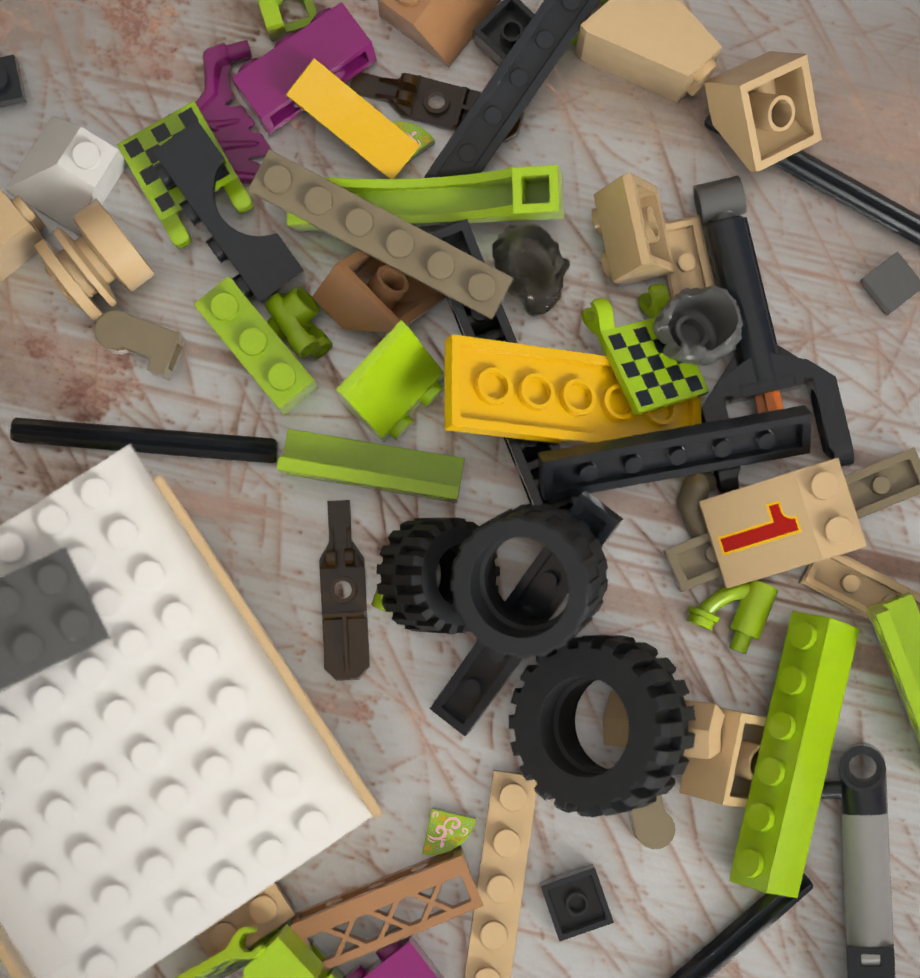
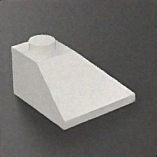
M52 116L5 190L15 197L19 195L31 207L78 236H81L74 222L73 215L96 198L102 205L128 164L119 149L79 125Z

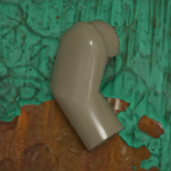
M711 471L688 475L677 497V507L691 538L707 532L698 502L706 500L710 491L716 489L717 480Z

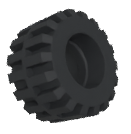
M458 517L415 518L414 521H406L400 524V530H393L388 536L390 544L383 545L379 555L383 557L382 564H377L376 574H381V583L377 584L378 594H384L385 600L382 602V605L386 612H393V621L398 625H405V629L410 631L444 634L468 632L462 624L463 621L459 613H456L453 604V592L450 590V580L453 574L451 568L454 558L458 556L460 551L459 547L466 538L473 534L472 531L478 528L479 525L474 522H466L464 518ZM497 552L493 564L495 584L496 576H500V566L495 565V559L498 557ZM438 563L440 564L441 568V581L439 588L437 586L436 581Z

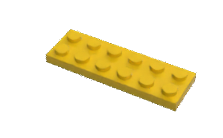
M454 334L445 339V430L577 446L701 424V397L634 416L607 357L603 355Z

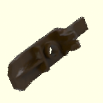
M360 72L352 78L350 88L359 96L388 103L401 118L451 131L457 129L481 93L468 87H460L408 73H402L400 78L393 79ZM440 96L444 99L445 104L439 109H434L428 102L430 98ZM524 112L504 139V143L519 135Z
M350 500L327 501L329 543L319 559L324 669L336 681L359 680L370 668L364 556L352 541ZM341 581L348 582L352 588L350 596L345 599H340L335 594V586Z

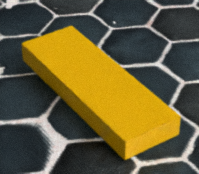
M315 58L285 94L387 179H395L420 146Z

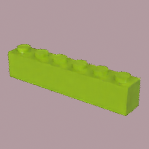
M792 611L731 868L730 882L769 894L798 898L860 628L830 617Z

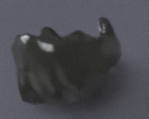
M538 224L509 225L503 233L498 234L497 240L492 244V257L497 270L514 278L508 292L512 296L519 298L524 305V310L531 316H539L549 312L561 299L563 280L570 267V260L562 257L559 244Z

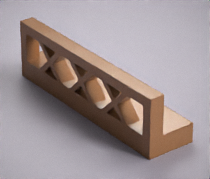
M458 846L450 852L433 856L298 911L291 918L290 926L311 950L312 948L308 941V938L327 932L341 938L336 952L320 959L324 963L321 971L323 972L483 907V902L469 870L468 861L462 846ZM459 876L462 877L470 897L469 899L455 905L436 899L444 882ZM434 887L430 896L422 893V891ZM410 896L427 903L421 918L411 923L393 916L399 901ZM391 904L388 913L378 910ZM433 906L442 909L438 912L430 914ZM365 914L384 921L378 936L369 940L350 933L356 918ZM348 922L345 931L336 927ZM390 923L398 926V928L386 932ZM346 941L356 944L343 950Z

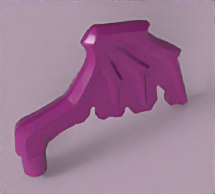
M248 40L228 45L223 42L207 48L203 52L204 91L195 103L241 183L251 184L261 164L249 161V159L265 157L271 148L263 134L249 130V128L255 125V122L246 114V109L242 105L234 107L226 105L234 97L229 78L231 62L252 57Z

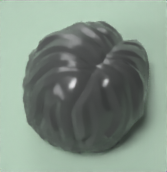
M713 285L702 289L685 288L676 294L675 297L669 299L653 323V330L657 338L665 344L663 353L666 357L682 363L705 366L716 363L717 360L736 349L735 345L742 339L741 327L743 326L740 308L728 290Z

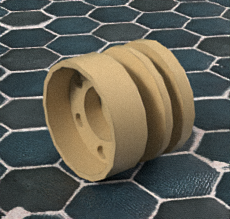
M97 198L73 215L74 222L81 233V236L75 241L61 228L57 227L53 230L54 235L64 248L59 253L44 238L34 245L41 256L46 273L72 305L85 311L94 321L103 314L98 304L92 298L97 292L100 293L111 307L117 304L116 297L109 286V283L114 279H117L125 288L133 292L155 275Z

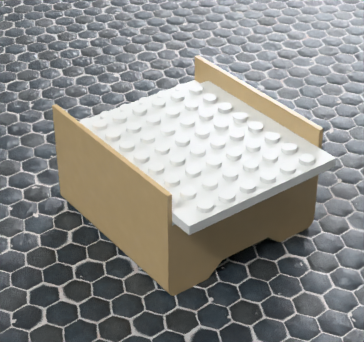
M129 444L0 526V578L66 547L110 636V640L0 693V960L11 978H135L195 936L211 958L226 949L232 937L239 929L243 927H256L257 932L249 934L245 940L246 948H248L296 914L276 881L372 816L375 819L383 814L378 802L180 500L162 475L152 479Z

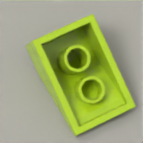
M400 320L336 391L344 407L384 443L390 436L395 440L400 438L414 422L409 415L421 403L428 407L441 394L444 387L440 382L444 379V371L411 329Z

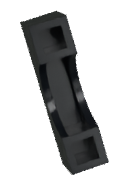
M198 120L152 151L159 160L157 164L152 166L168 189L175 184L186 198L179 205L194 226L203 222L212 237L206 243L221 263L227 259L232 262L239 272L232 279L248 300L256 296L259 302L262 303L304 273L303 268L278 233L266 236L247 235L229 226L221 217L215 201V186L226 161Z

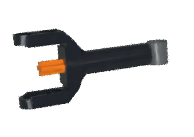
M733 176L694 185L693 195L697 215L700 216L701 224L710 223L704 228L717 286L728 290L729 294L736 300L743 321V326L741 327L742 339L735 345L736 349L733 350L734 357L701 407V423L729 419L725 404L727 400L729 404L754 399L757 414L784 409L780 393L799 389L806 383L823 452L830 460L839 458L841 467L852 465L854 463V450L836 376L808 359L798 358L777 344L747 217L741 216L747 213V204L740 177ZM740 466L713 471L720 494L739 489L738 475L741 469Z

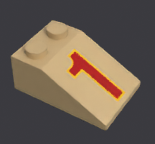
M839 458L792 471L698 502L725 589L867 547Z

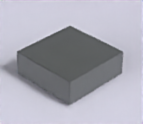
M898 251L860 280V283L886 315H889L920 291L919 277Z

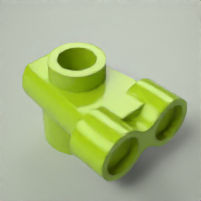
M295 286L288 294L276 293L266 302L264 307L271 315L267 323L280 338L287 340L299 358L311 355L313 359H318L332 348L333 343L322 329H318L312 322L320 313V307L304 289Z

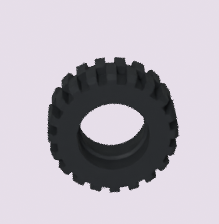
M584 635L582 637H574L560 649L556 648L548 655L536 656L538 665H527L521 674L520 680L524 682L522 688L514 689L511 703L516 705L514 715H509V729H514L516 741L510 744L513 755L520 756L523 761V765L519 769L525 780H535L537 783L534 787L535 792L544 800L555 799L554 805L557 809L566 813L577 811L581 817H598L643 808L656 802L657 796L667 794L676 785L675 779L672 777L673 775L684 773L689 759L683 756L685 749L694 748L696 735L695 733L688 732V721L696 720L694 706L686 707L684 696L690 692L684 679H674L672 674L676 672V667L668 658H656L658 651L655 647L646 642L636 643L633 637L623 635ZM596 680L606 683L617 693L624 704L629 722V736L626 748L618 762L610 769L598 765L586 754L578 740L575 727L578 702L588 686Z

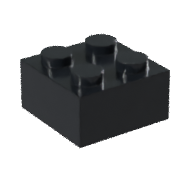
M503 0L473 30L472 40L500 65L534 13L521 0Z
M593 864L539 882L559 942L614 923Z

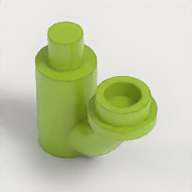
M758 580L727 589L724 586L704 600L697 608L688 606L686 611L689 612L686 621L712 631L714 623L718 624L720 620L714 613L733 601H740L729 628L735 631L729 648L746 655L751 640L760 639L779 590Z

